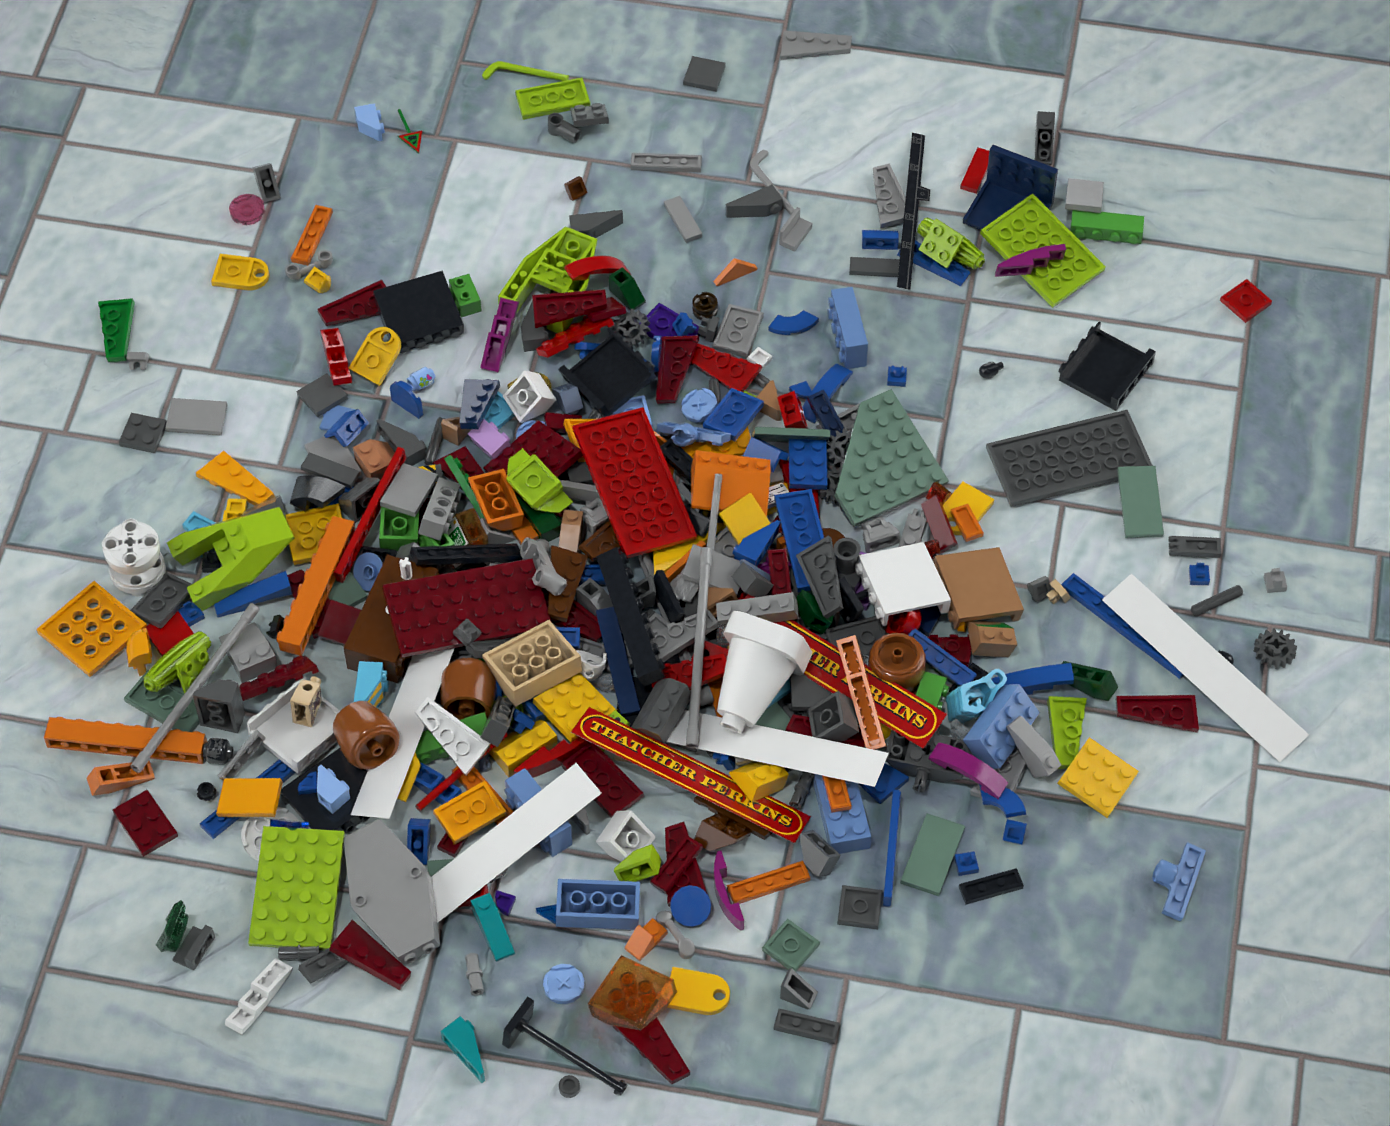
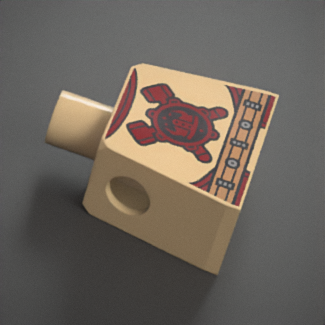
M311 677L309 681L303 679L298 684L290 700L293 723L312 727L322 701L321 680L319 678Z

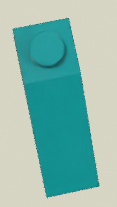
M487 893L471 900L473 915L495 961L497 962L514 955V949L491 894Z
M459 1016L441 1030L442 1040L475 1077L483 1083L485 1076L474 1034L475 1028L469 1020L465 1021Z

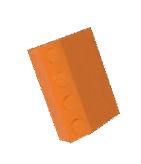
M695 450L691 464V508L711 510L715 474H722L718 512L723 511L742 497L752 493L767 517L770 460Z

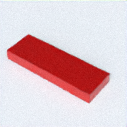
M977 147L962 180L960 189L977 194L988 169L989 150Z

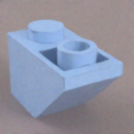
M375 103L354 107L359 132L375 140L383 141L384 125L379 122V120H382L380 110H376Z
M320 765L318 766L317 778L318 800L333 814L350 799V788L343 780L339 781L331 769H326Z

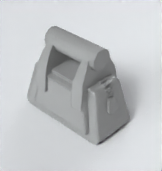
M596 498L580 509V511H583L585 522L591 535L610 521L599 498Z
M883 517L861 523V527L864 530L863 541L866 553L899 543L900 531L890 522H886Z

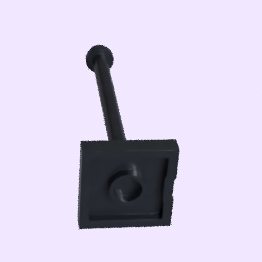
M935 553V554H933V556H932V561L934 560L935 556H937V555H943V554H942V553H939V554H938V553ZM844 576L838 579L843 609L839 613L847 624L858 621L864 610L860 600L868 597V592L863 590L855 594Z
M527 996L504 1028L502 1045L509 1049L519 1034L526 1032L615 1089L614 1094L621 1096L627 1088L624 1080L618 1082L529 1025L533 1015L534 1000Z

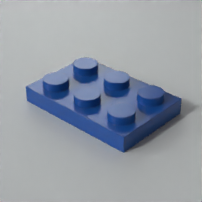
M731 388L703 422V428L731 433L730 440L736 441L763 408L764 401Z
M789 439V488L827 490L826 440Z

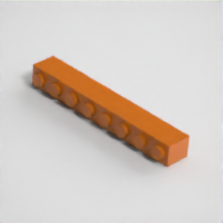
M332 516L330 523L326 524L325 535L323 538H320L317 553L313 554L311 566L305 571V580L298 587V595L296 600L293 599L291 603L290 614L286 615L282 631L278 632L276 640L280 651L299 656L303 655L335 582L334 571L356 530L354 521Z
M49 717L44 740L47 748L137 757L160 727L147 728L141 725L129 726L121 723L110 724L102 721L91 722L83 719L72 720L64 717ZM170 730L150 759L203 764V746L207 742L206 735L199 731Z

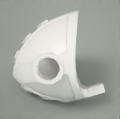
M576 650L581 656L582 672L580 673L589 682L596 680L606 667L607 653H603L602 658L585 651Z

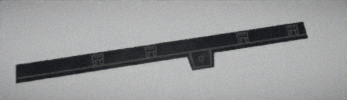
M913 132L897 287L907 290L911 289L919 201H930V189L920 186L925 135Z

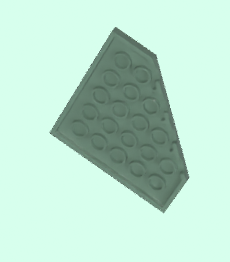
M892 389L867 399L858 406L851 438L834 495L853 527L942 487L949 482Z

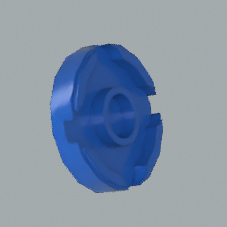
M655 335L653 340L656 342L652 344L651 362L655 365L653 372H659L662 337Z
M689 885L675 892L671 899L670 908L677 922L684 926L693 927L701 925L707 920L711 913V901L703 889Z

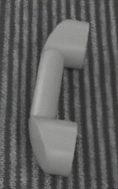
M328 250L321 251L318 254L319 261L301 269L297 264H290L285 268L286 276L298 280L301 276L310 273L314 266L318 269L327 268L333 261L332 253Z
M670 911L659 912L656 915V921L664 928H668L679 943V956L683 959L692 958L695 954L694 943L682 935L672 921V913Z

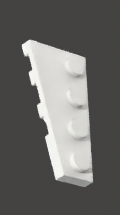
M429 697L415 711L419 719L465 776H467L491 746L489 742L481 739L479 734Z

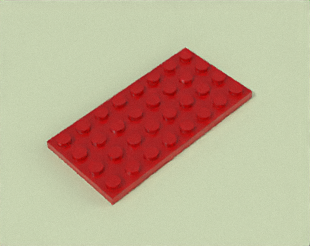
M643 407L573 425L572 430L621 550L625 552L627 558L697 539L693 524Z

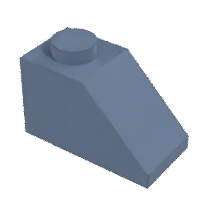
M567 383L551 389L562 412L573 415L583 408L577 386Z

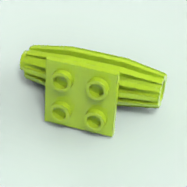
M926 217L921 221L917 228V232L924 238L919 248L921 252L946 268H949L952 260L972 269L983 266L985 255L965 236L937 218L933 220Z
M198 631L176 644L144 676L145 688L149 691L157 692L179 679L185 694L210 660L207 652L211 646L210 638L202 631Z

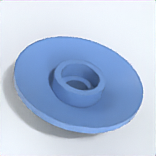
M374 553L360 555L354 564V578L365 591L371 590L383 565L381 559Z

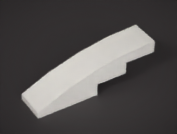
M275 958L251 983V989L238 1001V1007L225 1020V1025L243 1035L273 999L293 967Z

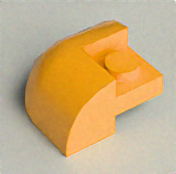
M147 628L135 631L128 638L127 642L128 667L137 669L139 676H143L146 673V664L152 663V650Z

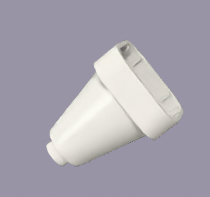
M733 611L723 632L730 645L717 712L723 716L720 725L733 732L742 733L745 726L753 727L792 673L796 675L804 674L813 652L804 637L797 632L744 612Z

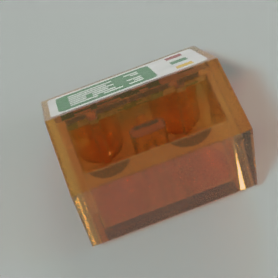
M474 508L453 516L447 534L455 543V546L489 544L488 536Z

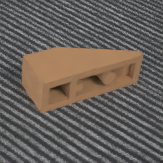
M564 510L558 547L578 553L583 532V511Z

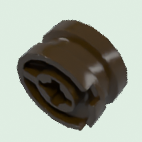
M702 292V294L694 296L692 310L697 319H712L713 316L717 315L718 301L714 294Z

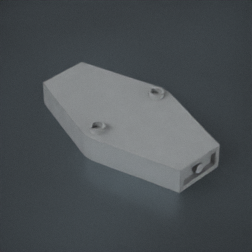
M380 819L345 836L344 848L349 896L355 913L403 965L414 962L424 954L432 953L440 946L433 882L425 866Z

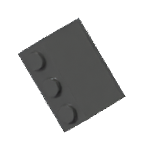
M671 678L657 681L631 728L665 744L690 700L691 691L687 684Z
M218 679L194 691L193 699L200 726L239 733L245 716V710L238 683L233 680Z

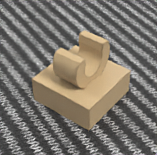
M1056 579L1049 583L1053 590L1047 593V597L1053 604L1058 602L1060 598L1064 603L1071 599L1068 592Z

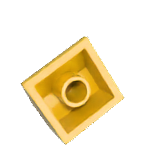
M753 762L730 771L729 775L750 801L754 802L783 790L789 773L781 766Z

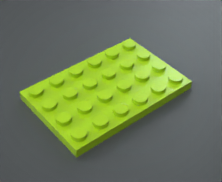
M1033 193L980 231V234L1005 260L1029 250L1065 244L1066 252L1063 259L1049 260L1047 267L1033 268L1031 274L1021 275L1052 308L1102 273L1106 268Z
M263 826L248 941L249 946L274 948L298 947V945H301V947L319 946V949L322 951L330 948L334 931L345 837L344 831Z

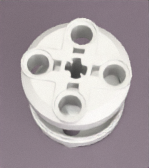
M130 518L111 529L102 541L104 557L109 564L110 578L119 590L132 594L135 597L143 596L166 573L165 561L160 552L159 538L151 526Z

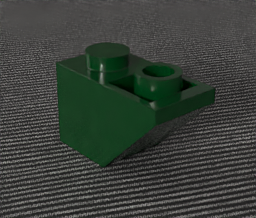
M623 267L608 276L609 290L629 310H635L646 303L635 279Z
M802 589L796 597L798 613L806 626L823 634L832 624L834 615L826 619L815 596Z

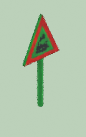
M398 109L400 118L408 133L399 135L398 138L419 153L422 130L411 133L402 111Z

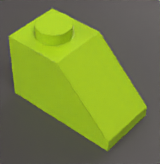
M653 844L634 850L613 871L619 881L636 882L659 874L662 859Z

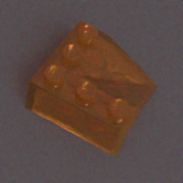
M621 955L588 1002L592 1017L609 1025L641 1031L668 1007L676 995L677 989L674 979Z

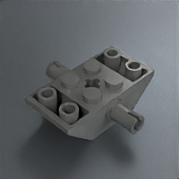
M940 726L924 748L919 747L891 730L886 750L888 753L886 762L901 773L916 777L913 789L917 792L919 785L921 787L920 792L926 790L927 780L944 783L963 777V774L949 766L945 769L928 759L938 742L951 745L969 753V748L962 739L938 735Z

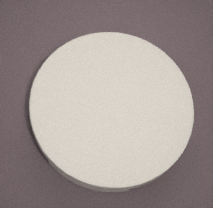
M277 807L275 817H250L246 820L242 827L241 839L245 851L252 858L259 861L263 826L302 827L299 819L289 812L288 809Z

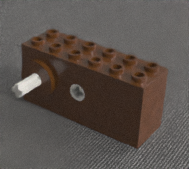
M390 555L386 556L344 646L347 669L358 672L359 661L383 662V668L387 670V680L399 683L400 678L405 676L406 665L408 661H411L412 656L401 658L382 586L384 584L439 575L438 569L425 565H416L415 562L409 561V558L406 557L401 559Z

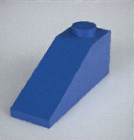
M776 520L743 538L740 545L736 544L733 549L734 559L739 561L745 559L758 567L777 537L781 521Z

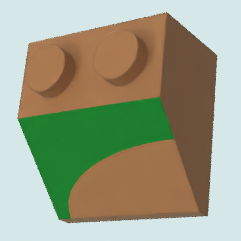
M986 621L966 622L972 655L1009 657L1017 646L1014 628L1005 623Z

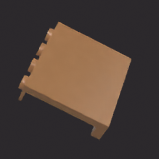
M1000 547L935 556L933 563L951 599L948 618L955 630L958 629L960 622L1009 615L1012 621L1020 620L1024 608Z

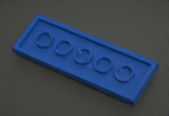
M812 489L774 495L797 592H801L802 589L809 591L811 587L796 555L824 538Z

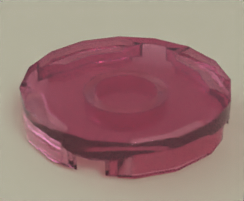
M244 194L233 199L229 206V212L234 222L251 225L262 219L265 207L260 197L254 194Z

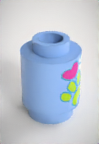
M423 367L410 374V377L407 378V383L414 389L413 391H419L434 383L435 374L431 368Z

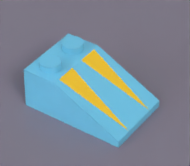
M359 661L354 702L368 701L378 708L384 700L385 692H388L389 689L387 670H384L383 662Z

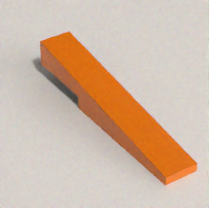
M856 635L836 640L865 747L873 750L887 747Z

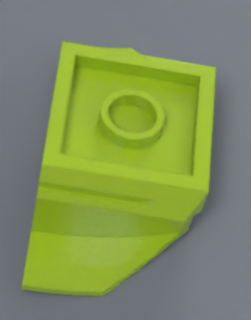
M522 448L509 458L506 480L531 508H535L538 511L560 513L573 503L563 492L560 480L536 455L532 454L529 456Z

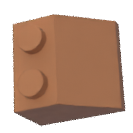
M369 439L353 447L355 461L366 478H379L381 481L385 473L384 471H386L395 453L389 443Z

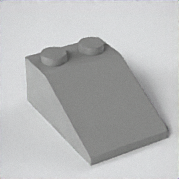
M255 622L246 626L227 652L241 683L254 679L262 673L275 670L277 667L276 656ZM228 634L219 637L221 644Z

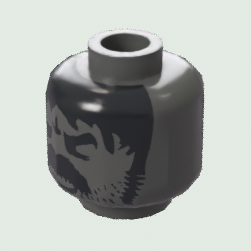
M210 738L208 742L204 743L203 758H206L208 763L223 765L227 763L229 758L233 757V747L230 746L227 739Z

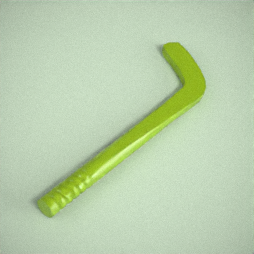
M502 61L492 63L482 74V77L487 80L498 69H504L560 81L569 80V75Z

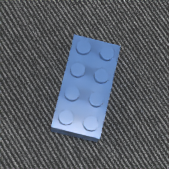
M853 287L831 290V297L828 298L830 309H827L829 320L832 319L833 322L831 323L832 333L836 334V348L840 349V363L843 362L844 367L847 369L867 366L868 342Z
M1020 684L1003 685L963 741L976 758L993 769L1001 768L1016 747L1006 726L1019 716H1022L1031 725L1040 712Z
M524 768L505 780L506 789L504 791L507 796L505 801L511 810L514 809L516 811L542 789ZM566 821L540 842V846L545 853L549 852L554 857L572 845L570 823Z
M814 774V790L828 844L839 854L870 849L871 834L858 783L845 780L851 809L831 813L822 775Z
M558 879L556 927L635 930L639 923L640 882Z

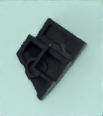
M298 476L290 504L304 512L314 505L324 508L345 492V486L319 476Z

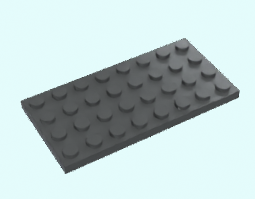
M1128 410L986 444L987 452L1010 507L1118 481V467L1153 466Z

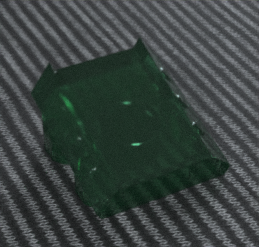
M182 900L173 905L165 919L167 924L156 943L157 948L161 952H176L180 946L188 923V914L185 913L186 906Z

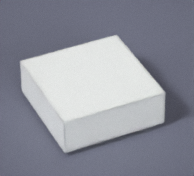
M757 347L747 357V361L762 365L763 370L772 361V355Z

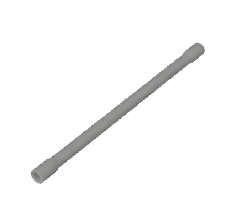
M709 547L701 548L700 579L690 710L686 736V747L688 748L698 747V722L708 589L712 562V549Z
M249 604L237 624L143 751L138 754L130 765L135 772L140 773L150 760L151 755L193 700L194 691L202 688L246 626L260 610L257 605Z

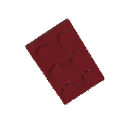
M148 790L112 809L113 814L143 857L178 837L177 831Z

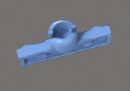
M663 422L657 424L656 430L657 432H662L664 436H671L673 442L679 447L689 446L695 440L702 443L710 441L712 445L721 446L731 439V433L693 427L688 423Z
M1187 842L1178 865L1163 859L1156 865L1152 880L1168 889V896L1162 914L1178 921L1183 919L1206 850Z

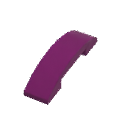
M938 742L928 758L945 769L949 766L982 785L981 790L999 799L1008 785V782L989 765L951 745Z
M720 850L717 851L714 862L716 897L725 916L741 931L744 930V918L739 903L730 904L722 878L727 877V866Z

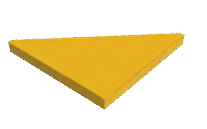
M724 522L717 523L716 534L726 528ZM708 533L705 538L697 534L696 540L653 551L654 575L657 570H663L665 573L692 548L693 544L696 545L701 540L707 544Z

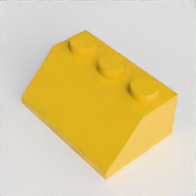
M538 720L532 729L525 727L521 734L516 731L508 734L500 742L499 746L494 747L489 754L504 773L511 777L514 775V769L543 746L549 751L558 744L557 735L546 721Z

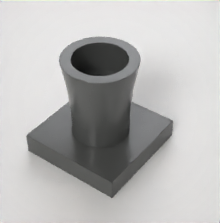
M842 538L833 547L838 579L845 576L855 592L862 581L861 576L857 575L855 570L858 556L861 555V548L856 540Z

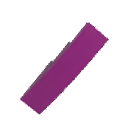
M1065 244L1050 245L1013 256L998 264L995 277L1031 274L1033 268L1047 267L1049 260L1063 259L1066 246Z
M500 297L497 314L494 315L491 332L488 333L480 368L499 372L519 306L518 301Z

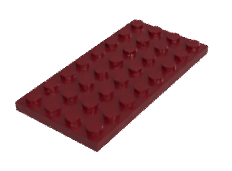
M533 558L384 584L382 590L401 658L465 646L453 634V631L466 619H469L481 631V635L473 642L517 637L547 620L551 621L542 588L536 586L532 580L536 572Z

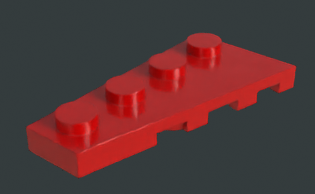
M584 316L582 321L571 324L569 329L557 333L556 337L551 340L544 341L540 347L536 348L537 354L549 358L569 348V343H579L584 340V336L595 335L601 332L600 328L604 326L608 328L614 326L613 320L607 318L592 322Z
M699 343L691 360V364L712 378L717 379L727 388H733L741 392L747 389L763 368L760 364H753L745 359L733 357L731 354L715 351V349Z

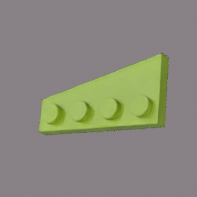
M1049 696L1047 699L1052 747L1061 763L1058 769H1067L1079 752L1087 698Z

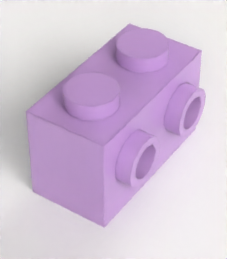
M483 419L479 429H472L468 433L472 442L491 459H496L506 447L511 446L509 443L510 438L504 432L500 434L498 427L493 422L488 423L485 419Z

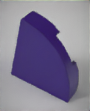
M496 890V906L502 914L509 917L516 896Z

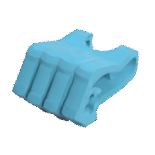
M994 669L981 679L963 684L946 696L948 720L963 724L979 717L988 704L993 701L996 692L1006 683L1007 677L1005 673L1000 669ZM993 675L999 676L1000 682L998 684H994L991 680ZM972 698H978L970 705L968 704Z

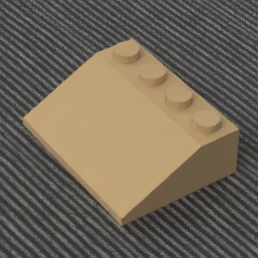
M550 620L482 654L483 659L489 666L504 694L515 707L582 672L581 656Z

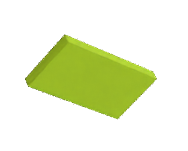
M582 77L515 90L523 120L550 115L551 113L570 111V108H574L577 105L590 106V100Z

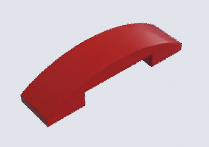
M611 256L587 257L569 263L564 267L572 281L587 280L590 274L614 273L622 267L631 275L621 260Z

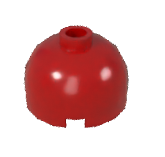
M920 610L889 615L885 631L889 634L904 633L909 635L912 630H918L921 625Z

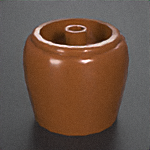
M891 633L882 636L874 642L870 649L868 666L879 679L890 683L895 682L908 691L915 692L925 672L926 654L922 645L915 638L904 633Z
M460 658L453 661L442 673L440 685L442 708L458 720L485 712L488 719L497 694L496 679L486 662L475 658Z
M356 701L350 703L335 717L333 732L344 756L353 766L359 769H374L395 755L399 746V732L392 720L370 702Z

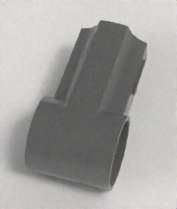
M551 113L548 116L549 134L553 136L559 135L572 143L577 142L581 135V129L563 120V116L559 113Z

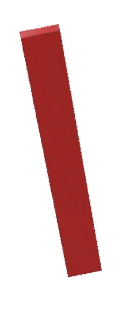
M397 447L334 571L336 581L341 583L345 581L381 510L380 500L406 460L404 448Z

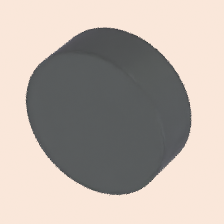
M568 1075L559 1081V1092L562 1096L572 1098L579 1093L580 1083L576 1077Z

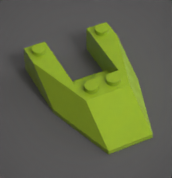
M565 226L523 258L498 295V304L500 297L518 301V312L536 284L559 293L586 291L590 275L587 280L572 281L564 267L574 261L594 256L597 239ZM573 318L549 324L547 329L555 333L565 331L572 323Z
M276 507L187 531L166 543L173 558L182 566L201 556L204 552L212 548L215 549L222 567L187 587L193 603L204 611L252 583L295 537L281 508Z

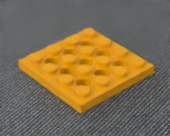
M93 581L36 630L41 637L91 677L127 646L128 638L135 631L145 628L147 624L98 583ZM91 603H98V606L95 608L88 607ZM104 614H111V617L108 619L101 618ZM77 615L84 616L81 620H74ZM117 625H124V628L121 630L115 629ZM90 626L97 627L94 631L87 630ZM63 627L69 628L65 633L59 632ZM103 637H110V640L107 642L100 641ZM76 638L83 639L78 644L73 643V640ZM89 649L96 650L94 654H86Z

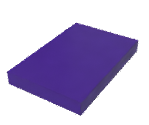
M658 303L647 315V320L651 323L648 326L651 331L646 334L652 339L655 335L661 337L678 336L672 324L679 314ZM692 322L693 326L697 328L694 333H689L687 336L698 335L699 337L701 335L698 333L699 326Z

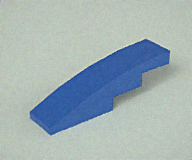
M1071 663L1056 664L1005 674L1007 681L1004 685L1020 684L1027 695H1033L1034 690L1053 689L1054 685L1073 684ZM999 676L991 679L994 684L1000 682Z
M420 762L421 767L414 785L428 795L445 780V777ZM452 784L434 800L443 805L462 794L461 788Z

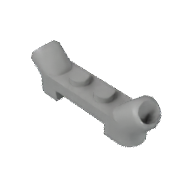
M526 537L521 544L520 554L524 560L533 558L536 568L532 578L533 583L536 586L545 588L554 596L560 595L565 589L567 582L556 573L547 554L550 549L548 541L545 539L534 540Z

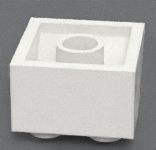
M524 371L503 395V398L520 423L546 413L556 401L541 375L530 371Z
M631 810L616 811L596 840V843L609 856L622 862L634 850L651 845L656 836Z

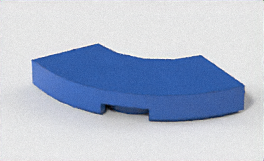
M804 310L790 317L777 315L768 327V331L780 335H790V333L797 332L803 333L813 328L819 322V318Z
M979 784L983 805H993L1000 808L1006 818L1026 815V809L1022 800L1010 789L1005 788L999 799L981 790L982 785Z

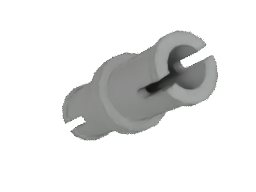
M470 953L465 957L468 970L466 977L470 982L471 994L478 996L484 992L481 979L483 972L479 967L478 954Z

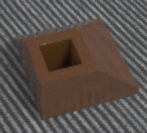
M718 813L701 821L694 840L702 844L706 850L713 851L734 844L750 836L751 832L746 830L744 825L734 823L726 815Z

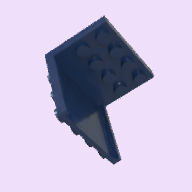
M992 145L989 151L986 181L965 214L963 224L981 230L1032 193L1050 210L1054 204L1058 169Z

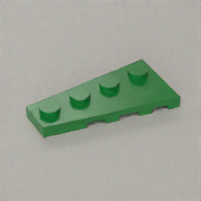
M133 298L98 301L102 333L104 334V347L108 362L126 361L135 305Z
M447 456L444 458L480 519L484 518L468 481L469 475L465 474L462 470V463L458 457Z

